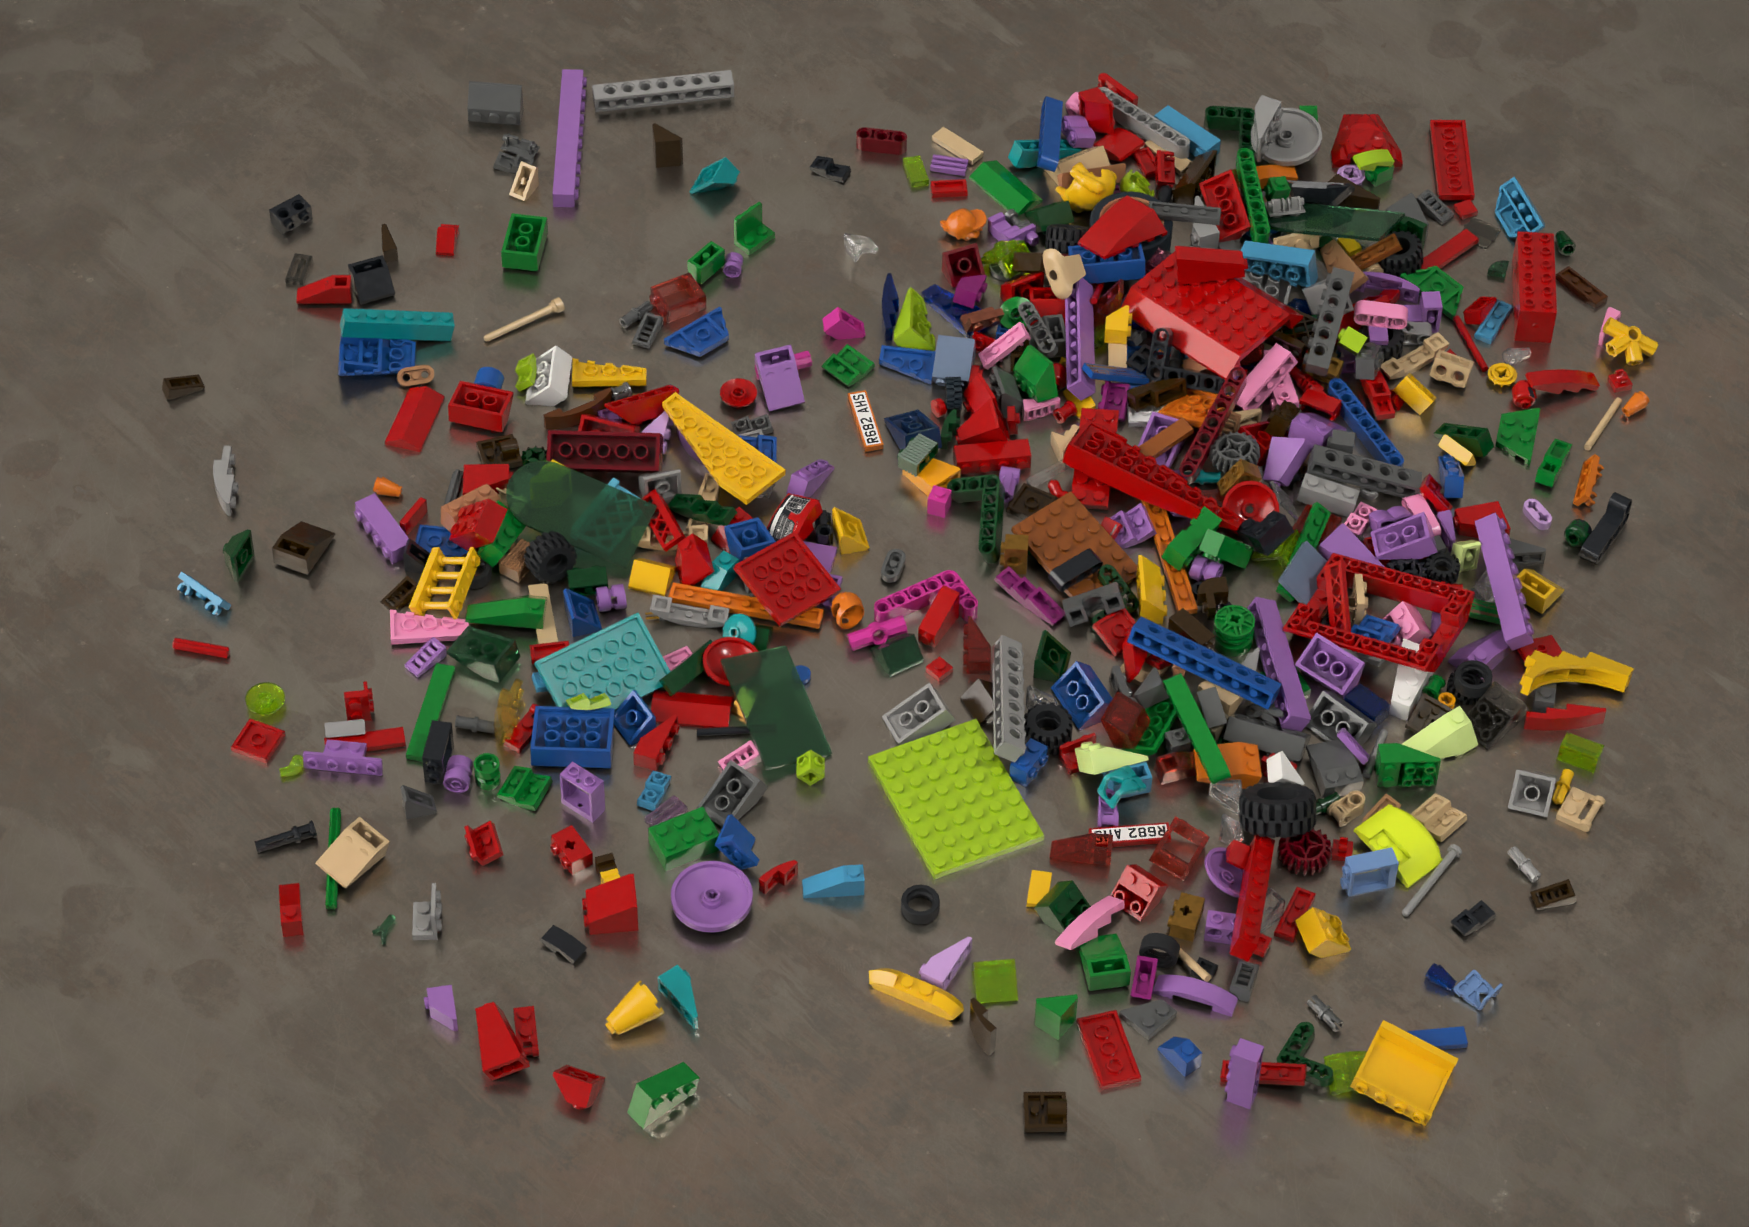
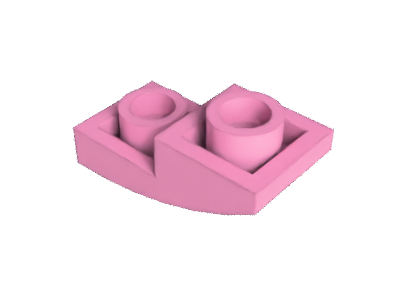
M1360 502L1354 513L1351 512L1344 524L1354 535L1359 537L1369 526V514L1377 509Z

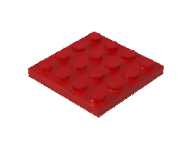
M796 532L787 535L737 563L733 568L779 627L841 591L838 584Z

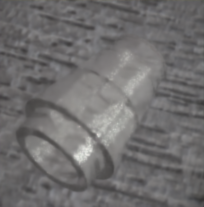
M1527 347L1507 348L1502 354L1504 363L1511 366L1531 357V351Z

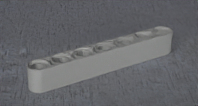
M1099 87L1114 104L1113 117L1115 121L1147 141L1151 140L1164 150L1174 152V156L1184 159L1189 157L1190 140L1186 136L1110 89Z

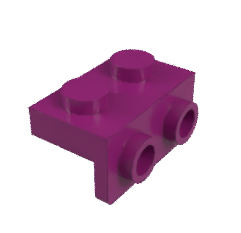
M1105 380V384L1101 386L1102 401H1099L1098 409L1119 410V421H1125L1128 404L1127 390L1131 388L1130 385L1111 383V381Z

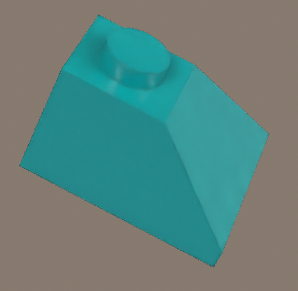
M725 157L703 168L689 192L696 194L720 190L727 186L731 187L737 182L736 178L740 171Z

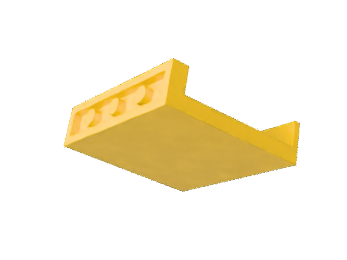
M1383 1020L1350 1087L1360 1094L1369 1096L1377 1103L1384 1104L1395 1112L1411 1118L1414 1122L1426 1126L1451 1072L1457 1064L1458 1058Z

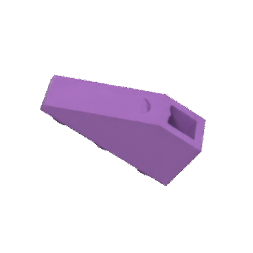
M818 459L792 473L786 494L791 493L808 498L811 497L835 467L826 460Z

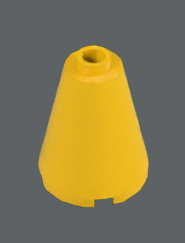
M640 980L606 1018L608 1023L605 1026L611 1034L616 1033L620 1035L661 1017L664 1014V1010L662 1007L658 1008L656 1006L657 999L645 984L642 985Z

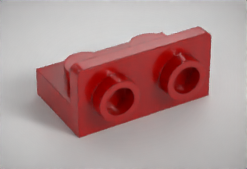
M1095 733L1083 735L1079 739L1066 742L1060 746L1059 759L1070 775L1079 772L1075 748L1081 747V743L1092 741L1093 744L1096 743L1097 736Z

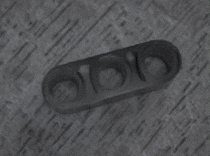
M1089 548L1054 568L1049 573L1048 578L1060 592H1063L1097 572L1102 567L1103 562Z

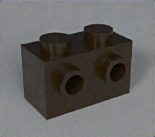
M1286 400L1281 405L1277 404L1267 419L1269 424L1265 432L1273 437H1284L1290 428L1291 421L1297 416L1300 409L1294 403L1287 402Z

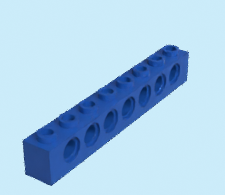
M1142 616L1133 625L1127 641L1267 710L1276 700L1282 685Z

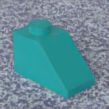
M723 550L712 561L714 572L704 578L700 587L723 591L738 576L733 568L739 563V559Z

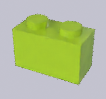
M1348 326L1346 329L1342 328L1339 332L1337 345L1356 356L1368 337Z

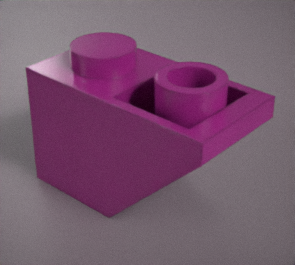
M977 275L961 278L956 286L953 302L974 308L976 303H980L982 295L986 292L988 286L985 283L987 276Z

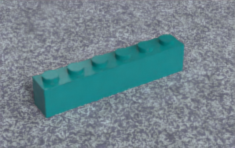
M343 308L340 321L341 336L352 338L451 341L455 327L453 313Z

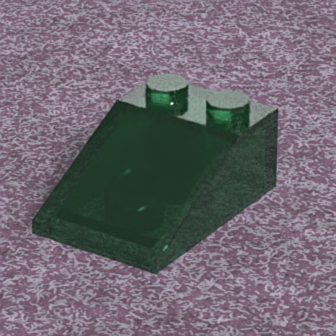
M467 626L446 651L447 655L481 677L499 683L521 657L516 640Z

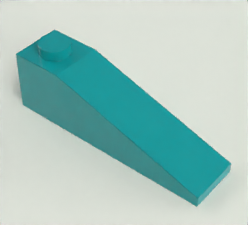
M1060 139L1059 159L1081 151V148L1071 147L1067 139ZM1039 140L1014 141L1008 158L1015 168L1021 169L1037 166Z

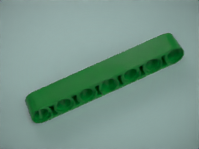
M1241 148L1237 151L1236 171L1243 203L1251 225L1252 242L1268 244L1270 226L1254 155L1250 149Z
M1180 673L1163 680L1165 690L1211 784L1214 785L1231 778L1228 766L1183 675Z

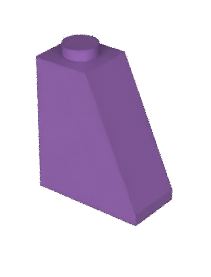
M1272 437L1263 480L1272 488L1288 487L1294 475L1311 452L1313 444L1305 438Z

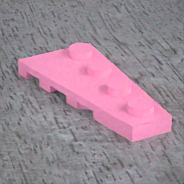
M390 609L391 644L424 643L433 637L439 642L469 640V623L465 621L466 619H453L451 617H443L441 619L429 614L418 616L414 615L413 612L403 614L397 613V610Z

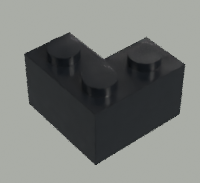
M1273 510L1261 522L1248 518L1236 532L1244 544L1253 547L1254 551L1269 556L1295 531L1284 514Z

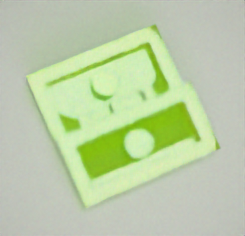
M1350 1051L1324 1056L1325 1065L1333 1070L1334 1081L1329 1085L1333 1096L1352 1090L1355 1094L1358 1093L1350 1085L1367 1051Z

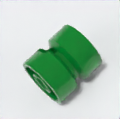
M483 753L474 760L475 783L480 789L493 790L500 785V762L494 754Z

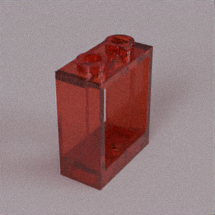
M690 272L651 287L650 302L653 306H656L659 315L667 323L707 308L706 295ZM683 289L691 297L671 306L663 298Z
M1175 816L1149 861L1184 881L1210 837L1203 831L1189 825L1185 820ZM1172 831L1198 846L1189 863L1162 848Z

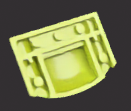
M1388 804L1353 830L1372 851L1393 848L1399 863L1396 877L1407 889L1437 868L1443 860L1436 841L1426 827L1408 812Z

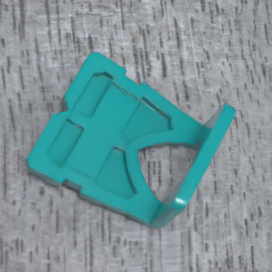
M1126 765L1105 775L1097 792L1109 807L1113 809L1122 795L1132 794L1136 791H1145L1146 785L1138 776L1136 777L1137 774L1132 768ZM1109 780L1121 783V789L1111 799L1106 795Z

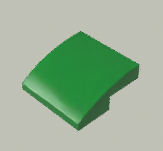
M847 344L837 355L833 353L821 367L849 387L866 376L875 367V364Z
M514 766L499 790L497 797L518 807L536 811L553 780L551 776L534 774L531 768Z

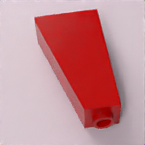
M1175 246L1179 285L1245 277V269H1248L1247 258L1243 259L1242 251Z
M495 1002L486 1003L476 1008L483 1072L493 1081L530 1067V1063L503 1010Z

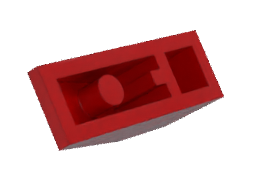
M1128 626L1123 634L1125 639L1122 643L1126 682L1128 683L1139 674L1148 654L1147 651L1127 642L1132 630L1131 626Z
M300 884L279 885L283 937L304 935Z

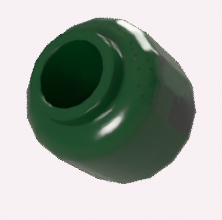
M1575 519L1565 529L1564 538L1571 546L1581 547L1592 532L1591 526L1582 519Z

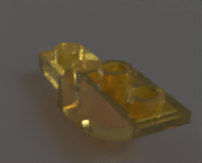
M515 679L510 690L502 688L494 715V731L500 746H504L506 739H511L514 730L512 727L516 728L519 722L517 700L521 701L524 690L521 689L523 681Z

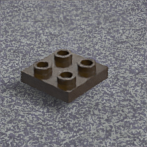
M513 434L476 442L482 464H509L510 468L523 466L518 442Z
M1023 1092L1025 1132H1067L1066 1092Z

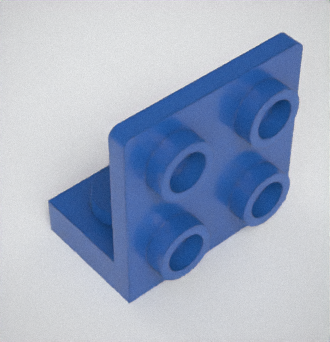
M732 814L728 815L715 846L740 870L757 866L760 859L751 850L756 840L755 837Z

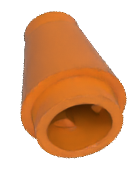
M1642 391L1635 392L1622 408V412L1627 417H1630L1646 408L1649 403L1648 396Z
M377 477L373 491L377 492V495L400 497L403 487L385 477Z

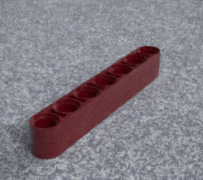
M1234 367L1229 372L1179 467L1180 476L1188 481L1187 484H1192L1197 479L1209 456L1211 445L1214 444L1217 436L1221 434L1247 384L1246 371L1242 367ZM1236 376L1242 377L1241 380H1235L1234 378ZM1227 392L1234 393L1232 396L1226 395ZM1223 407L1226 410L1220 412L1217 409ZM1211 423L1218 424L1216 427L1209 426ZM1203 439H1208V440H1209V442H1207V443H1202V442H1200V441L1203 440ZM1194 455L1201 456L1199 459L1192 458ZM1185 471H1192L1190 475L1184 474Z

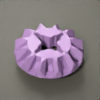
M1344 165L1337 171V174L1356 185H1361L1365 181L1364 170H1359L1356 165Z

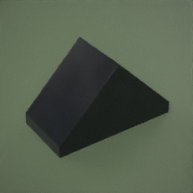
M412 539L407 540L403 553L405 572L422 574L430 553Z

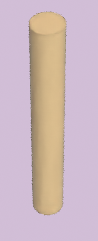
M1180 948L1178 957L1205 982L1210 981L1211 975Z

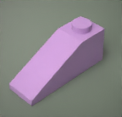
M968 936L932 956L927 964L924 963L920 968L919 975H921V980L945 990L971 952L972 938Z

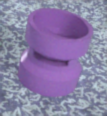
M736 252L726 255L723 268L726 276L730 278L740 276L741 266L743 265L742 255Z

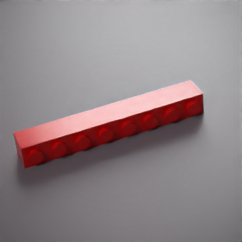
M1257 834L1249 845L1251 850L1243 871L1229 952L1230 955L1245 961L1250 960L1258 946L1275 844L1274 839L1267 836L1261 837Z

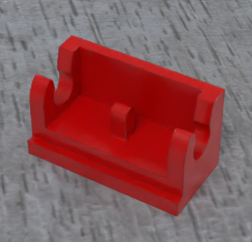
M1157 150L1155 157L1156 190H1159L1164 185H1168L1171 188L1175 185L1174 152Z
M1308 388L1299 399V404H1301L1299 409L1303 411L1306 406L1312 407L1331 415L1332 417L1329 421L1334 422L1340 415L1342 400Z

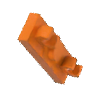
M1596 454L1583 462L1573 504L1576 506L1585 503V505L1591 507L1595 504L1593 499L1597 497V494L1592 491V488L1596 484V480L1602 477V474L1599 472L1604 469L1599 464L1600 457Z

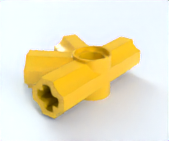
M1612 317L1607 319L1602 329L1604 333L1614 337V339L1605 344L1607 353L1616 357L1624 351L1626 364L1629 366L1641 364L1643 362L1642 353L1652 357L1659 345L1658 342L1643 335L1638 327H1628Z

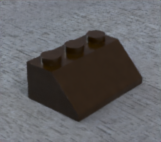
M1211 150L1198 155L1193 162L1188 164L1187 171L1181 174L1178 184H1175L1172 188L1174 203L1195 205V196L1201 197L1202 195L1199 183L1215 176L1217 150Z

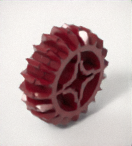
M1313 828L1310 832H1306L1303 835L1280 838L1277 848L1278 857L1282 861L1283 866H1288L1289 871L1294 869L1296 875L1299 872H1303L1305 876L1309 872L1313 876L1315 871L1320 873L1322 868H1326L1331 860V842L1327 839V834H1322L1321 829L1315 831Z

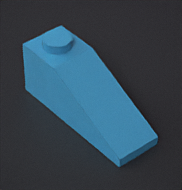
M863 864L843 865L802 879L803 898L864 895L865 879Z

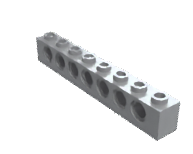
M731 70L597 84L592 85L595 112L730 98L734 97V82Z
M1001 635L992 647L994 754L1016 762L1026 751V732L1024 731L1025 692L1023 691L1024 665L1022 660L1024 653L1022 652V643Z

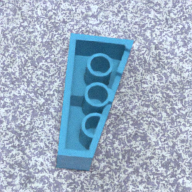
M1245 241L1242 246L1243 259L1247 258L1248 263L1246 271L1261 276L1267 274L1273 280L1279 281L1282 279L1290 282V285L1295 287L1297 285L1303 287L1311 286L1318 279L1315 250Z

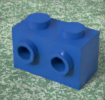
M1030 738L1026 743L1024 755L1020 756L1016 762L1010 764L1009 776L1012 781L1027 787L1035 779L1042 766H1045L1049 758L1047 755L1048 746Z

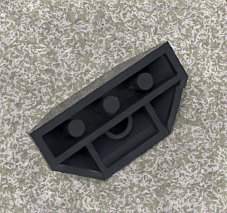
M1287 180L1291 188L1290 195L1292 197L1300 196V198H1304L1303 207L1305 209H1312V206H1318L1319 209L1328 210L1329 207H1336L1355 191V187L1350 183Z

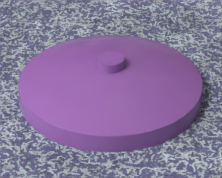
M704 861L689 866L677 876L671 889V905L677 918L688 927L702 932H721L735 927L746 918L753 902L752 886L747 876L737 867L720 861Z

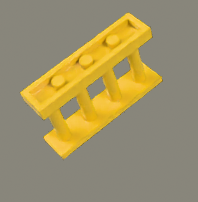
M440 547L432 548L409 605L414 615L424 616L427 610H448L453 619L458 618L477 567L480 565L481 559L474 547L469 548L466 557H445ZM445 565H463L460 572H442ZM457 579L454 587H436L439 580ZM435 594H451L448 602H430Z

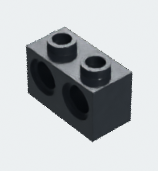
M300 194L269 209L271 223L282 234L313 219L311 205Z

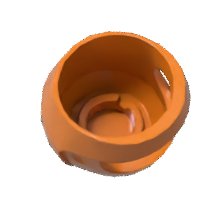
M842 592L833 599L831 611L836 618L838 626L843 629H850L862 620L864 607L857 594ZM846 618L849 620V622L842 623V619Z

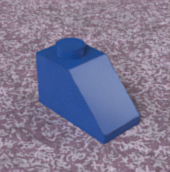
M1172 1037L1158 1047V1050L1184 1077L1201 1067L1203 1053L1190 1039Z

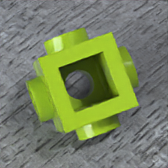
M812 750L797 758L796 777L810 786L825 778V758Z

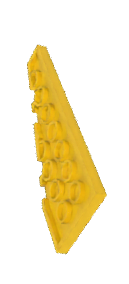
M676 392L662 402L663 409L717 484L744 504L748 505L786 474V469Z

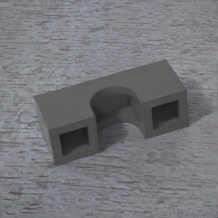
M1117 582L1062 600L1070 627L1089 621L1088 616L1096 610H1106V613L1110 614L1125 608L1123 596Z

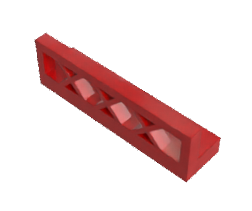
M656 489L637 501L665 552L686 538L666 501ZM653 499L651 507H644V504ZM654 512H659L657 519H651ZM660 524H666L664 531H658ZM667 536L674 537L672 540L665 544Z
M1339 560L1324 566L1330 627L1351 632L1345 561Z

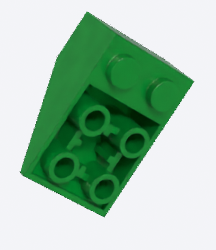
M1399 743L1378 744L1374 766L1377 787L1437 785L1441 759Z
M1117 933L1101 935L1078 946L1089 991L1130 985L1131 969L1127 954Z

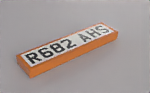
M866 390L848 393V400L865 452L883 449L884 444Z

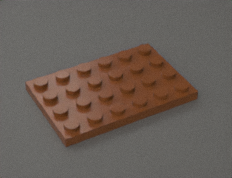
M1071 491L1014 525L1011 529L1013 534L1029 535L1028 551L1048 573L1086 549L1091 548L1103 562V565H1112L1127 585L1136 580L1137 565ZM1098 571L1064 592L1069 597H1073L1102 587L1103 585L1097 577ZM1105 572L1103 573L1104 576H1106V575L1110 576V573H1109V572H1108V573H1105Z

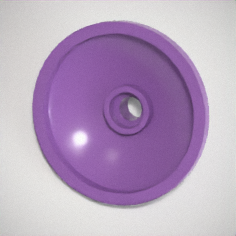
M1217 847L1210 850L1204 861L1208 877L1222 892L1239 898L1244 870L1226 862V848Z

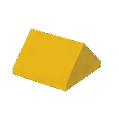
M1410 372L1393 389L1419 415L1437 398Z
M834 507L832 509V527L840 554L868 550L870 547L861 520Z
M644 558L634 559L628 588L649 594L666 596L677 566Z

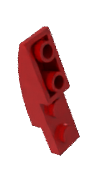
M1378 371L1374 380L1360 379L1365 396L1370 400L1376 420L1395 418V411L1391 402V392L1381 371Z

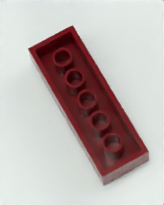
M548 430L546 465L553 459L568 467L571 471L661 472L663 435L661 433Z

